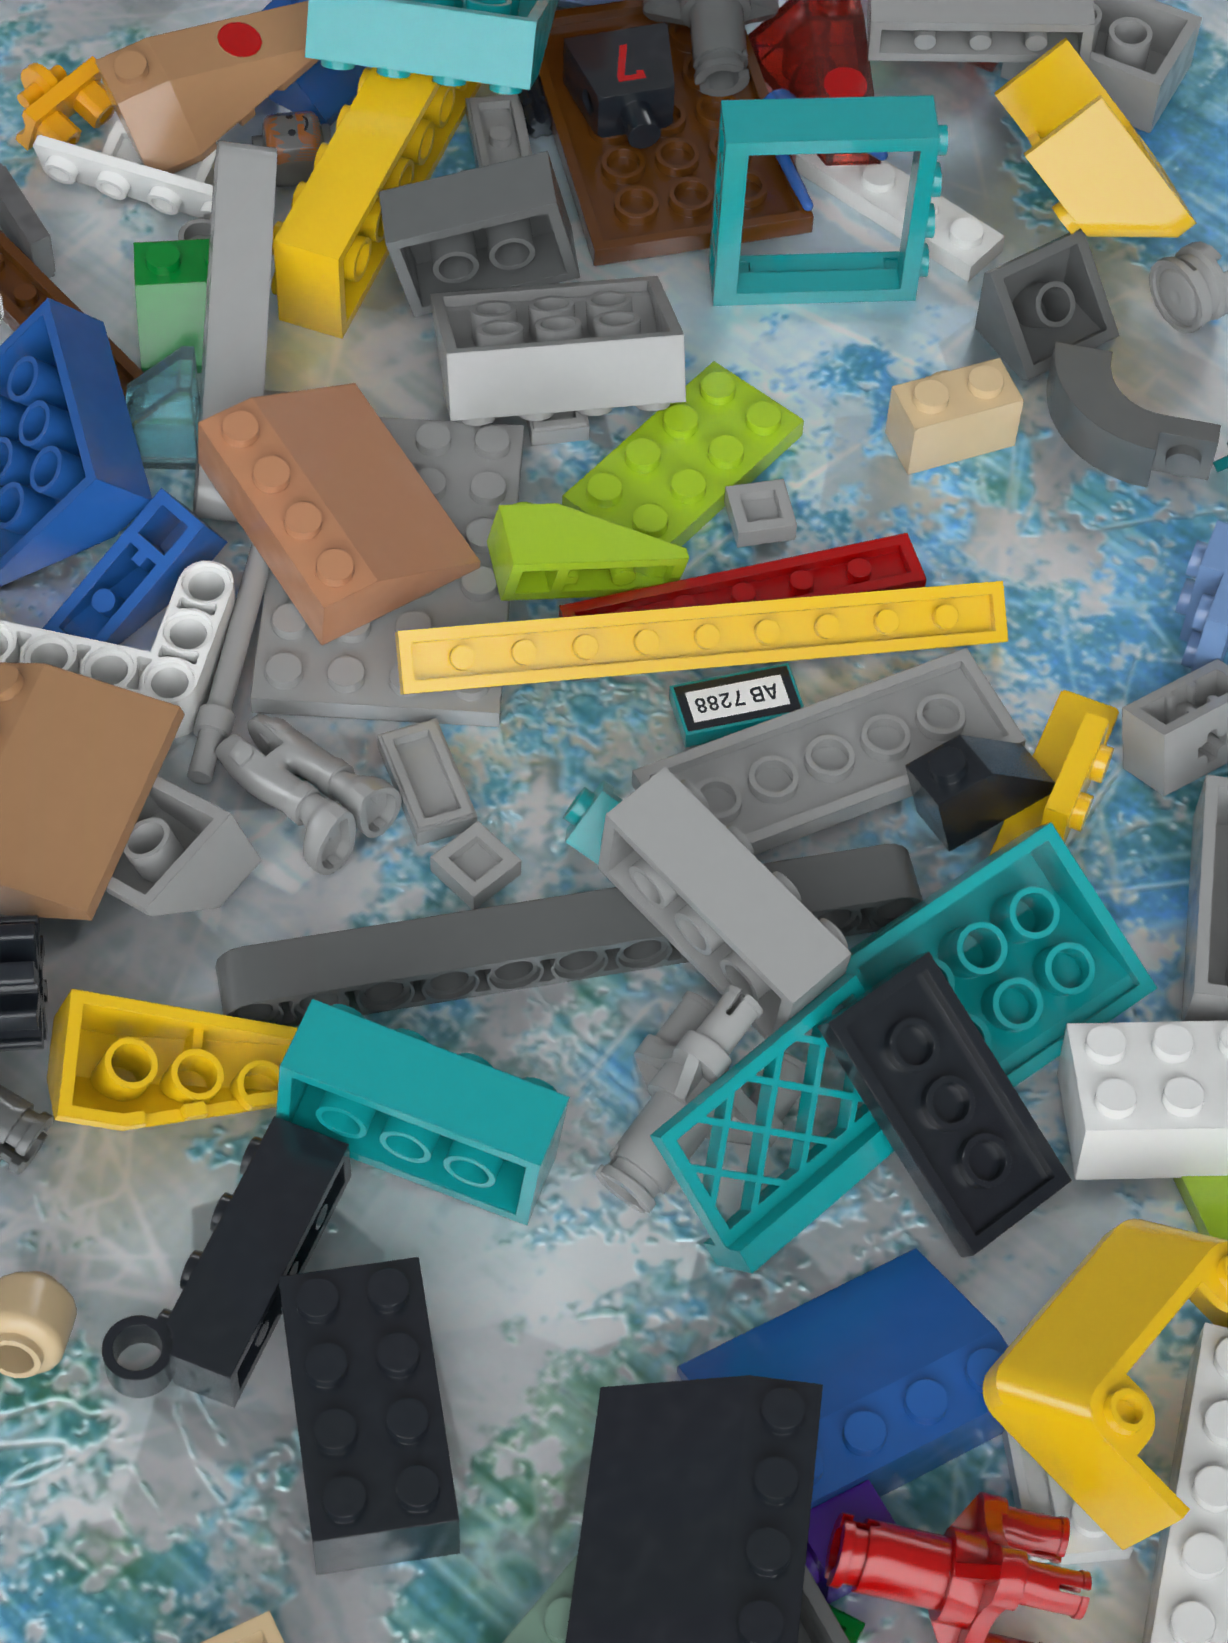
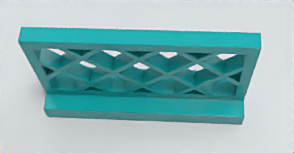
M844 974L650 1135L708 1232L710 1238L704 1242V1245L716 1265L753 1274L894 1152L893 1147L846 1072L842 1091L820 1087L826 1047H829L817 1026L831 1017L832 1011L846 1000L849 1004L865 993L856 975ZM812 1028L811 1036L804 1035ZM795 1041L809 1044L803 1084L780 1080L784 1051ZM764 1068L763 1076H757L756 1074ZM746 1082L761 1084L754 1125L730 1121L735 1091ZM778 1087L801 1091L795 1132L771 1128ZM818 1094L841 1098L836 1128L825 1137L812 1135ZM858 1102H863L864 1104L857 1109ZM715 1109L714 1118L707 1117V1115ZM697 1123L712 1125L705 1166L691 1164L677 1141ZM729 1128L753 1132L746 1173L722 1169ZM770 1135L793 1139L789 1168L777 1178L763 1176ZM810 1142L817 1143L809 1150ZM697 1173L704 1174L703 1182H701ZM721 1177L745 1180L740 1209L725 1221L716 1207ZM762 1183L769 1184L761 1191Z

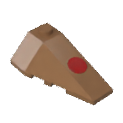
M309 1L146 37L95 60L108 98L142 164L174 174L203 161L216 150V141L237 123L244 126L256 115L255 108L276 90L284 91L316 64L319 59L305 58Z

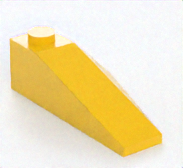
M71 989L53 1018L47 1084L54 1120L126 1131L277 1107L279 1068L298 1028Z

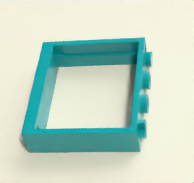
M934 95L721 100L709 251V273L713 306L916 301L919 277H927L929 273L928 244L924 243L925 238H933L935 234L934 204L931 203V197H940L942 172L940 162H937V157L946 156L948 151V125H938ZM914 151L899 251L740 255L749 155Z

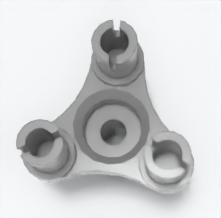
M728 985L723 992V996L715 1006L700 995L687 991L683 995L682 1001L656 1035H647L634 1052V1057L651 1099L609 1153L611 1161L605 1166L601 1164L595 1175L612 1194L642 1213L646 1211L650 1213L656 1205L654 1200L656 1195L660 1192L664 1194L675 1180L674 1175L650 1135L729 1070L728 1067L732 1063L729 1056L756 1018H759L763 1013L761 1005L748 993L742 1001L738 998L742 993V990L738 987ZM784 1052L780 1080L803 1084L806 1065L794 1056ZM761 1084L757 1086L750 1097L741 1088L735 1091L730 1121L755 1124ZM778 1087L771 1128L785 1129L782 1120L801 1096V1091ZM715 1109L711 1111L707 1115V1117L714 1118ZM697 1123L677 1140L688 1160L705 1138L710 1139L712 1125ZM729 1128L727 1142L751 1145L753 1132ZM770 1135L768 1148L772 1147L779 1136Z

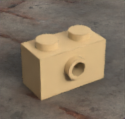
M1001 358L951 371L943 370L925 378L892 386L885 433L907 475L1015 446L1024 399Z

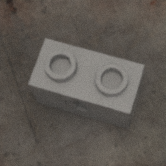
M1216 659L1122 707L1123 769L1163 796H1166L1227 764L1228 665Z

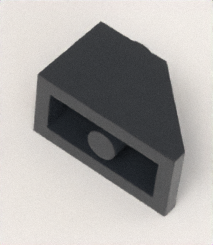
M960 734L905 765L917 813L949 852L1050 795L1055 785L1053 779L1022 744Z

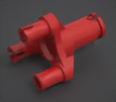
M979 1492L946 1529L943 1535L871 1518H866L863 1522L854 1521V1515L845 1512L840 1513L835 1521L825 1561L824 1575L828 1579L826 1585L838 1589L842 1584L852 1586L851 1591L854 1593L928 1609L937 1643H1034L989 1632L991 1626L1006 1609L1014 1611L1018 1605L1068 1615L1076 1620H1081L1086 1613L1090 1600L1089 1597L1062 1592L1060 1589L1077 1594L1081 1592V1589L1090 1591L1092 1587L1090 1572L1085 1570L1076 1571L1028 1560L1027 1556L1049 1560L1051 1563L1060 1564L1061 1557H1064L1070 1537V1520L1068 1517H1056L1009 1506L1006 1497Z

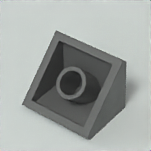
M1081 229L1074 234L1067 233L984 273L975 329L1021 380H1030L1050 369L1055 341L1095 348L1120 336L1086 235Z

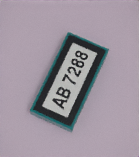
M789 663L672 685L669 688V701L685 748L714 741L804 707Z

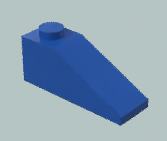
M161 488L42 629L119 645L169 605L179 576L185 568L195 562L203 560L212 561L228 542L186 505Z

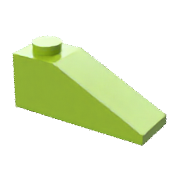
M517 502L511 505H499L487 539V546L501 601L602 597L674 582L681 579L689 561L687 548L559 503L533 504L531 502Z

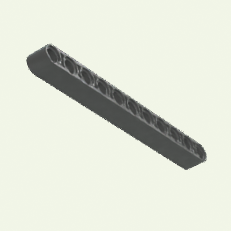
M882 844L763 863L771 873L778 871L784 874L797 888L801 897V903L818 920L825 918L831 921L842 932L844 937L876 932L923 901L909 852L902 845ZM617 887L242 946L222 954L217 959L215 968L223 1015L293 1027L300 1025L312 999L330 1006L333 1004H343L354 1008L362 1015L687 963L689 961Z

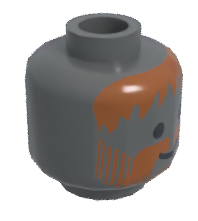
M313 111L267 115L262 123V135L252 136V145L277 148L276 187L297 186L301 181L307 182L313 172L315 157L320 145L323 142L329 144L332 138L329 123H320L318 116Z

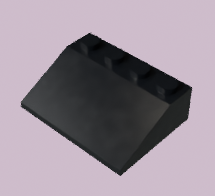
M744 1375L600 1388L565 1643H798L823 1384Z

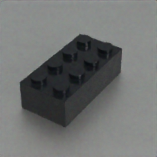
M419 1257L278 1276L316 1575L460 1554L459 1515Z

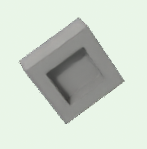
M784 479L725 487L724 503L737 548L795 540L797 522Z
M477 821L430 857V869L433 874L474 910L521 875V859Z

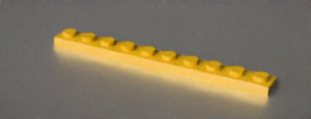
M1003 581L395 632L401 695L1009 642Z

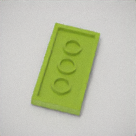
M713 361L686 385V402L670 403L668 408L653 414L562 495V505L682 547L725 507V487L748 484L757 478L802 436L804 420Z

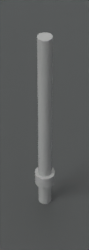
M253 543L250 547L207 704L199 707L193 728L197 741L187 777L198 784H209L212 782L218 760L215 753L216 747L232 733L236 717L231 709L270 568Z

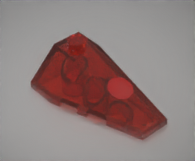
M788 0L779 8L774 17L763 21L748 34L764 81L773 91L786 89L796 98L874 97L861 0ZM867 153L817 154L825 166L881 164V160Z

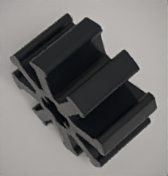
M38 915L0 917V1051L44 1049V1040H47L48 1025L44 1002H48L47 979H43L45 947L43 935H40V918Z

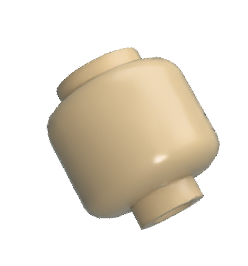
M39 1271L15 1272L0 1278V1373L13 1378H28L50 1371L63 1358L75 1323L77 1307L69 1291L49 1274Z

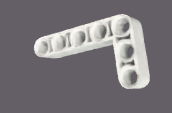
M203 560L192 563L185 568L179 576L151 651L0 620V662L46 663L180 706L185 716L175 738L187 736L193 732L199 707L207 704L236 601L234 578L231 571L224 564L216 561Z

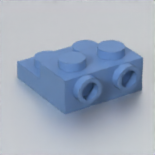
M1219 520L1216 522L1209 543L1197 540L1185 575L1196 578V580L1186 578L1175 610L1176 613L1185 615L1179 639L1188 642L1181 665L1192 668L1191 672L1216 659L1223 662L1228 649V523Z

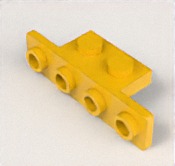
M1067 690L1060 692L1033 754L1034 759L1055 782L1050 795L1004 820L989 856L1024 832L1052 822L1064 843L1071 829L1079 832L1082 831L1094 799L1093 795L1086 792L1091 781L1102 783L1113 755L1114 748L1107 746V743L1118 718L1119 711L1117 708Z

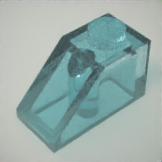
M182 346L127 384L125 401L144 469L195 470L200 394L194 346Z

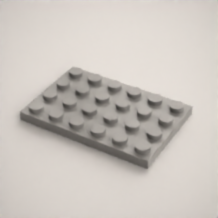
M379 417L481 561L480 568L324 645L320 644L270 570L265 585L250 695L251 712L418 723L437 718L439 724L499 727L503 686L401 695L395 632L508 622L510 601L500 600L487 539L499 505H511L519 502L524 426L505 424L471 426L454 421Z

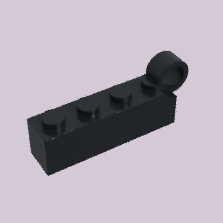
M275 1116L263 1138L257 1136L252 1138L242 1158L240 1174L243 1176L233 1194L225 1192L215 1207L210 1224V1230L213 1233L203 1252L194 1250L184 1266L180 1279V1288L183 1290L173 1310L164 1308L157 1319L145 1315L126 1317L115 1323L106 1333L102 1343V1357L107 1378L115 1390L128 1397L146 1398L161 1392L173 1379L175 1385L235 1408L283 1313L278 1276L303 1273L351 1178L349 1144ZM138 1343L154 1345L162 1352L159 1359L152 1366L144 1370H128L117 1363L120 1354L126 1348Z

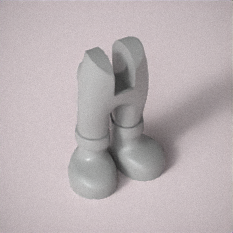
M258 713L248 721L247 728L249 734L259 750L236 734H231L216 747L215 753L218 760L228 774L243 789L263 803L284 812L298 826H305L303 857L313 870L322 875L334 873L348 860L354 848L356 829L368 838H376L390 828L400 811L402 803L401 794L389 782L375 776L356 775L353 767L338 757L336 758L279 717H269ZM297 777H302V778L305 779L306 781L303 782L302 780H300V779L297 778ZM320 792H321L322 794H324L326 797H328L329 799H326V798L322 797L321 794H320Z

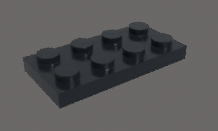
M930 952L915 956L817 1026L961 1257L974 1256L1072 1181Z

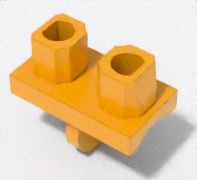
M95 57L89 58L68 76L64 68L58 64L48 70L41 64L31 63L22 70L21 81L24 90L17 95V100L21 106L26 108L22 114L25 128L17 134L15 140L27 151L33 147L37 135L76 145L82 130L69 119L76 112L94 129L102 126L113 116L115 109L108 98L104 85L100 82L101 76L95 62L97 60Z

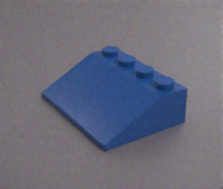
M47 298L0 346V587L115 537L139 515L152 499L104 322L50 298Z
M915 1248L677 1366V1373L681 1380L753 1375L823 1384L811 1502L812 1509L868 1479L879 1497L1003 1434L1004 1427L991 1415L985 1404L982 1388L986 1373L1009 1346L998 1329Z

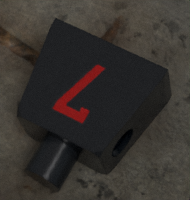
M666 22L564 38L563 82L596 136L606 138L626 134L632 147L642 149L655 144L661 136L660 129L667 128L673 123L675 82Z

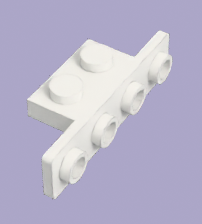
M118 120L115 121L101 152L37 135L33 147L41 167L49 177L60 183L74 184L78 182L95 187L103 194L114 199L122 200L129 197L149 203L154 209L165 214L175 215L180 212L197 218L211 220L212 184L216 150L203 161L172 174L143 165L121 121Z

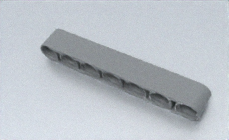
M218 141L213 176L198 422L251 397L264 396L277 172V148L225 141ZM197 434L193 512L202 519L238 522L198 463Z

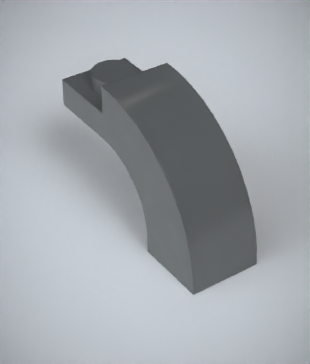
M1055 341L1047 379V404L1056 429L1076 454L1107 475L1146 488L1151 470L1170 473L1179 477L1209 479L1219 442L1221 425L1154 413L1136 405L1119 390L1111 372L1112 351Z

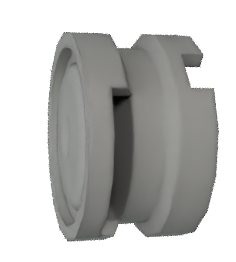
M1202 241L1192 242L1182 247L1175 254V257H1164L1158 260L1151 267L1149 274L1150 292L1157 309L1173 328L1183 333H1193L1210 320H1217L1228 314V270L1223 272L1217 263V260L1221 259L1222 255L1212 246Z

